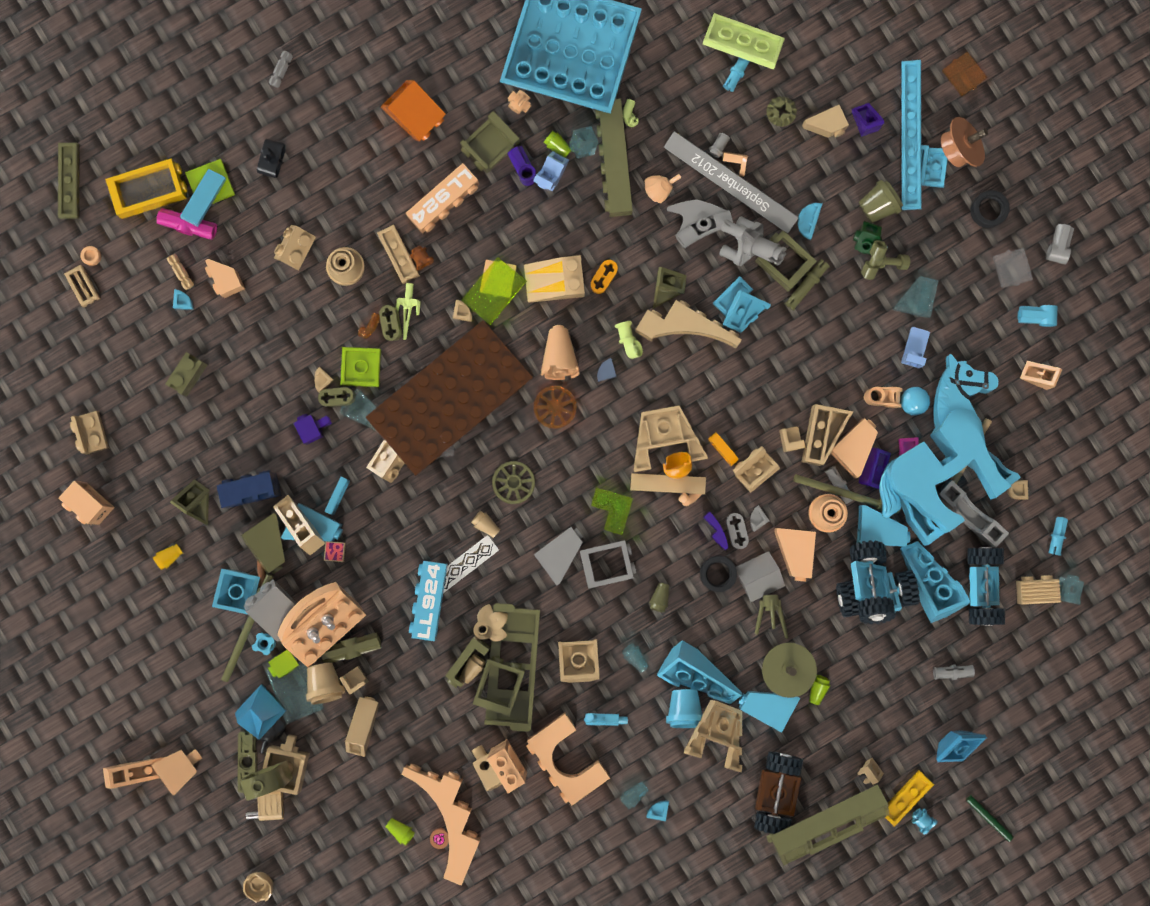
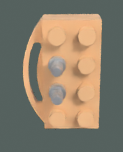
M334 582L314 590L301 599L286 615L277 635L283 646L309 668L359 623L366 614L359 603L340 585Z

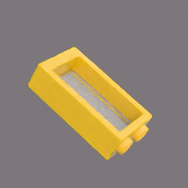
M168 159L105 179L116 215L124 219L187 199L186 192H188L185 182L181 180L182 170L179 163L176 164L172 159Z

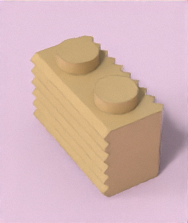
M1053 575L1041 576L1039 580H1034L1033 576L1021 577V581H1016L1017 604L1061 602L1059 579H1053Z

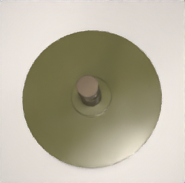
M779 644L772 648L764 658L762 665L763 679L768 688L779 696L787 698L798 697L806 693L816 679L817 667L815 659L805 647L799 644Z

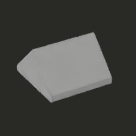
M769 551L736 566L737 576L750 602L785 586L781 571Z

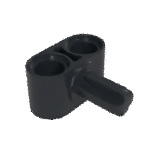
M270 139L264 141L257 165L258 174L273 178L278 177L286 151L285 143Z

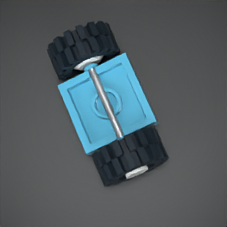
M872 540L868 542L862 541L861 544L858 542L856 545H852V548L850 547L855 597L856 600H860V603H858L860 621L864 622V624L869 623L872 625L873 623H886V621L894 619L896 615L894 602L890 596L886 567L881 566L887 560L885 545L882 542L878 543L876 540L874 542Z
M968 548V564H984L982 567H970V606H982V608H969V624L1004 625L1005 608H991V605H1000L999 566L988 565L1004 564V548Z
M913 571L895 573V582L892 572L887 573L891 600L893 599L895 611H900L902 607L918 605L920 602L919 590ZM853 581L837 583V600L843 618L859 615L858 603H860V600H856Z

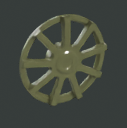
M510 461L497 468L493 475L492 487L496 496L503 502L519 504L526 501L532 495L535 488V477L527 465L518 461ZM512 465V475H509L505 470V466ZM516 465L524 467L519 475H516ZM500 470L507 476V479L497 478ZM528 471L531 478L522 480L521 476ZM495 482H504L505 486L496 489ZM532 482L531 489L528 490L523 487L522 483ZM508 488L509 491L505 499L499 492ZM518 489H522L528 494L521 499ZM512 491H515L516 501L509 500Z

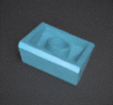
M221 568L212 607L247 614L244 604L250 596L256 594L260 577L241 571Z

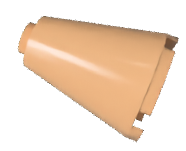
M555 325L549 330L541 368V375L545 374L546 379L565 380V376L571 375V378H575L579 375V366L569 331L563 325Z

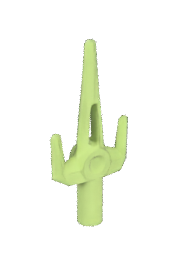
M406 283L405 298L396 299L395 308L399 311V306H403V340L407 339L412 307L416 306V315L420 314V301L412 299L414 286L412 283Z

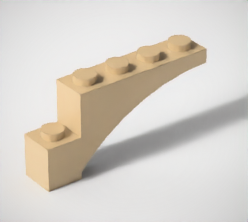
M682 300L674 302L665 319L661 318L662 315L659 312L647 310L635 330L636 333L649 341H652L653 338L672 334H692L713 338L737 348L742 340L738 338V333L733 330L728 332L722 328L723 325L716 320H708L706 314L699 310L693 311L690 309V305Z

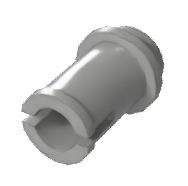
M719 133L714 145L709 148V154L714 158L722 156V151L730 137L724 133Z

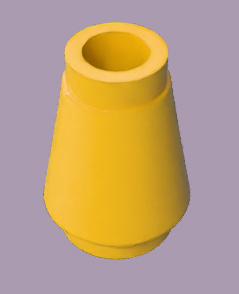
M175 544L157 552L152 558L162 570L164 568L167 569L183 552L178 544Z

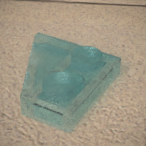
M919 276L894 306L893 310L930 318L938 280Z

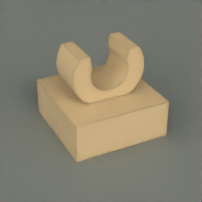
M871 758L865 762L857 774H865L867 776L864 784L871 782L874 785L880 781L884 773L874 759Z

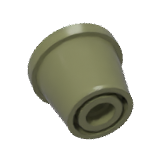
M883 180L876 182V186L858 202L871 223L892 214H899L902 212L901 207L903 206L897 193L887 180L885 182Z

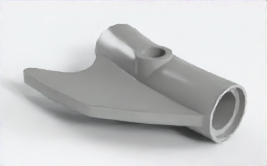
M701 200L680 202L667 207V211L678 213L683 217L681 228L675 234L683 248H687L699 239L721 230L723 224L727 225L724 223L725 220L733 223L729 210Z

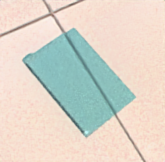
M297 658L295 659L300 666L281 679L278 676L273 677L268 669L265 670L277 701L286 710L283 714L286 724L324 709L322 704L312 705L311 702H307V666Z

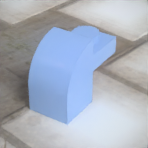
M552 151L547 156L542 169L536 174L534 182L538 183V186L543 189L553 191L562 177L569 160Z

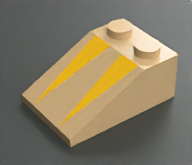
M581 255L560 257L524 265L528 303L585 296Z

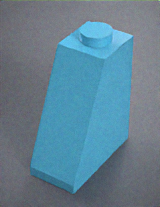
M298 503L297 506L324 541L339 539L343 532V529H341L343 524ZM286 527L281 538L284 540H295Z
M866 505L859 506L857 543L861 544L862 541L868 542L869 540L874 542L876 540L878 543L882 542L885 546L907 547V543L910 542L908 527L891 518H884L882 513Z
M747 691L746 694H742L738 704H740V710L782 732L800 698H787L770 692Z

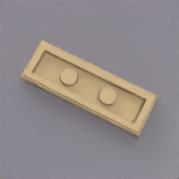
M395 225L378 232L377 234L402 284L419 277L420 275Z

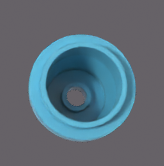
M691 689L673 690L666 723L670 724L672 728H696L703 715L698 691Z

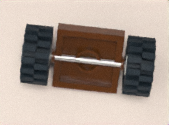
M771 751L768 753L766 768L772 771L762 770L755 809L760 811H757L755 829L765 833L776 834L791 826L792 819L783 815L794 816L801 777L799 776L801 775L803 759L784 753Z

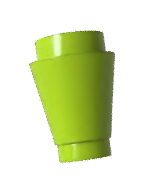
M552 131L543 142L547 145V148L563 157H566L572 150L558 132Z
M816 675L810 690L809 702L820 705L831 686L829 684L830 679Z
M393 818L390 819L385 827L400 844L403 843L405 846L415 835V832L412 831L413 828Z

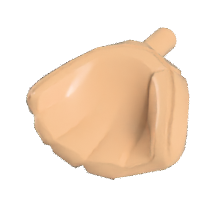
M680 174L670 180L660 175L647 177L644 182L649 198L658 203L665 201L672 191V184L681 178Z

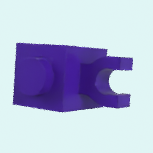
M308 414L301 415L297 418L298 421L294 423L305 445L324 437L321 429L332 424L328 416L316 421L313 415L308 416Z

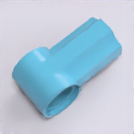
M1020 306L1017 314L1018 322L1039 324V326L1044 327L1057 326L1058 306Z

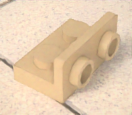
M99 411L81 416H71L72 422H70L73 433L76 434L77 440L75 444L78 451L82 454H90L109 448Z
M384 440L366 468L392 483L398 476L404 462Z

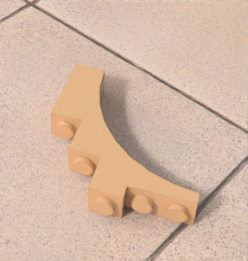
M406 764L401 775L422 787L435 801L444 817L449 838V857L444 879L462 886L480 842V837H478L476 832L471 830L463 831L472 808H469V804L463 801H458V803L454 801L463 779L459 778V774L449 771V773L445 772L442 779L438 778L439 775L434 772L428 771L426 773L421 771V767L415 764H410V766Z

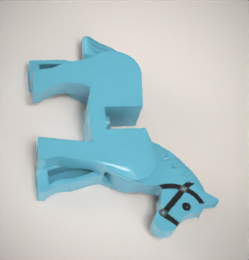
M951 354L946 357V369L937 386L933 406L935 429L930 435L946 458L939 462L927 444L922 442L889 462L880 480L879 490L882 502V516L889 518L902 507L906 522L924 546L931 544L944 533L950 532L965 521L961 515L949 510L942 503L935 485L951 478L963 468L969 466L977 474L991 500L997 498L1012 487L1011 484L1021 478L1018 473L1006 468L996 456L987 450L982 422L969 401V397L978 392L986 394L998 387L997 376L992 372L974 370L967 364V361L957 362Z

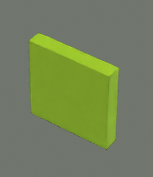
M221 159L185 172L193 193L208 169L226 177L225 183L212 204L235 196Z
M342 347L340 385L379 387L381 349Z

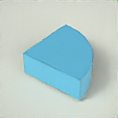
M174 289L173 308L194 310L191 298L184 292Z
M659 801L652 805L647 812L646 818L666 821L669 801Z

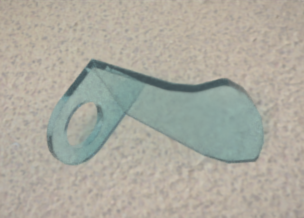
M359 389L354 390L356 395L354 403L348 406H341L340 414L376 431L365 417L377 407Z

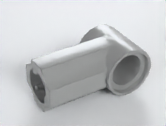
M1066 224L1056 225L1053 241L1046 253V260L1064 265L1067 264L1071 254L1069 246L1074 228Z

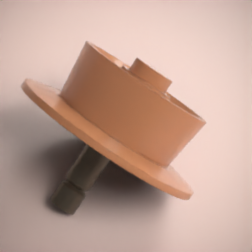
M962 117L954 118L950 124V131L943 133L941 136V146L945 156L956 167H962L966 163L975 167L982 165L985 159V151L981 138L987 136L988 131L986 128H983L977 132L966 119Z

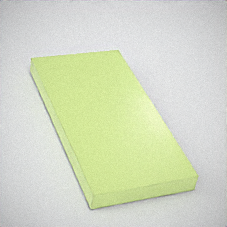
M714 13L703 45L774 69L785 38Z

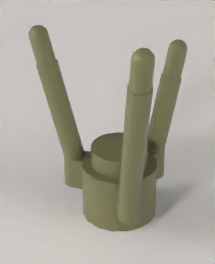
M763 595V600L759 601L760 608L755 634L759 633L765 607V611H770L772 629L776 628L775 611L778 610L784 637L788 639L781 600H778V595Z

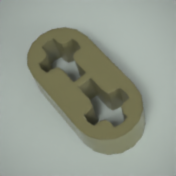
M385 305L379 312L382 333L386 340L397 341L402 335L399 313L394 306ZM388 309L389 311L393 312V314L390 315V319L389 317L385 316V313L388 312ZM391 326L393 330H396L393 336L388 334L391 331Z
M346 387L324 389L318 395L319 403L325 407L348 406L354 403L356 398L354 391ZM345 392H347L350 395V397L347 398V401L343 398H339V396H344ZM327 394L332 397L335 396V399H329L328 403L323 400Z

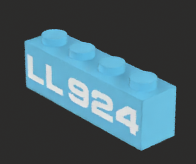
M423 561V564H419L418 576H421L420 584L417 583L415 588V595H418L417 603L414 602L412 614H415L414 622H410L409 633H412L411 638L436 641L448 564Z

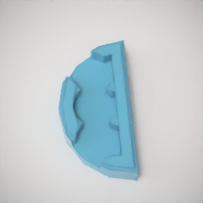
M823 203L807 205L798 216L797 226L799 232L809 240L812 239Z

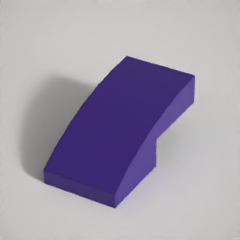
M708 512L703 518L715 530L711 538L723 550H726L728 543L723 529L713 514Z

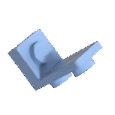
M916 327L910 329L901 361L902 364L916 368L925 366L927 358H923L930 334L929 331Z

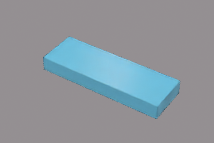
M208 169L181 213L180 218L198 227L225 183L226 177Z

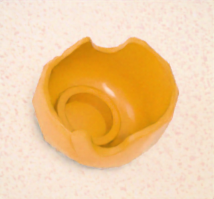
M677 452L667 456L666 465L663 463L664 473L668 477L675 479L687 476L692 470L691 456L687 452Z

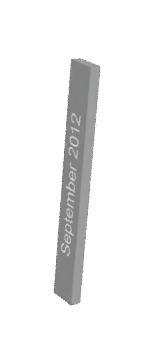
M674 131L665 144L664 148L786 233L791 230L799 217L677 132Z

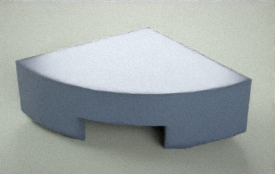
M611 358L604 361L599 367L597 374L598 382L616 377Z

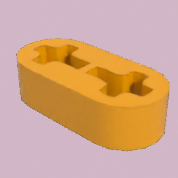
M613 260L604 261L592 278L590 286L594 293H604L615 277L618 266ZM612 265V269L614 270V272L610 271L607 274V276H605L604 273L606 271V268L604 266ZM601 278H603L604 281L602 282V285L604 287L596 289V284L594 282H599Z
M716 432L708 438L710 443L730 466L739 460Z

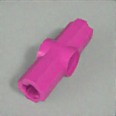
M161 208L158 211V225L176 229L177 232L182 234L196 235L213 240L216 236V223L202 220L197 227L181 219V213Z

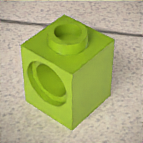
M288 650L268 662L270 664L268 670L273 677L278 676L279 679L300 666Z

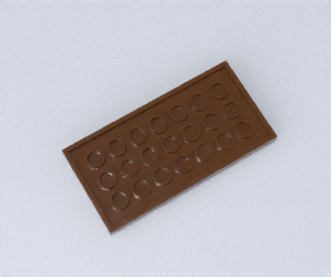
M483 320L365 418L411 472L417 476L532 380L533 377Z

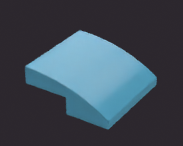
M921 145L922 185L944 188L948 159L943 149L929 148V145Z

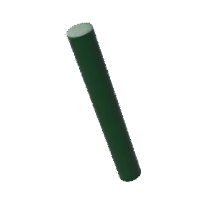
M970 795L966 799L1008 842L1014 838L975 798Z

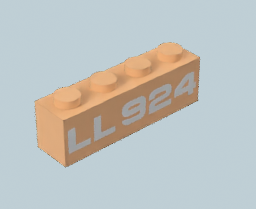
M462 163L406 212L407 217L422 234L425 231H431L435 227L434 223L439 219L443 220L450 213V209L461 205L466 195H472L478 189V179Z

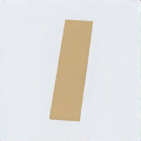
M631 473L630 490L705 494L706 477L685 476L675 479L667 475Z

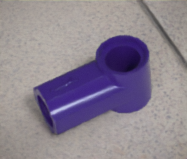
M517 146L511 149L507 155L519 176L520 182L525 186L534 184L535 168L531 165L523 147ZM525 172L532 173L530 178H524L522 175Z

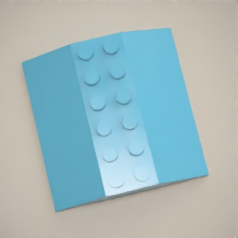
M525 0L500 82L611 114L642 9L613 0Z

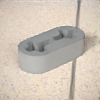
M732 513L726 519L730 542L734 548L743 549L749 542L744 519L740 514ZM733 516L740 520V523H737L738 530H735L734 525H730ZM736 532H739L740 537L745 539L741 546L734 542L737 539Z

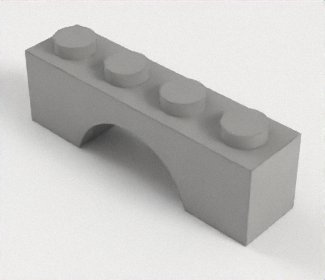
M952 480L946 481L937 490L942 503L949 510L961 515L965 519L963 523L989 547H997L1009 534L996 520L980 511L969 500L966 493Z

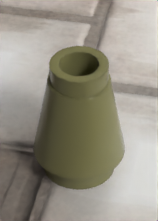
M658 583L649 602L651 604L650 609L665 612V609L668 608L669 585Z

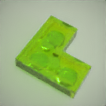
M596 488L591 506L609 511L604 530L619 535L623 534L633 498Z

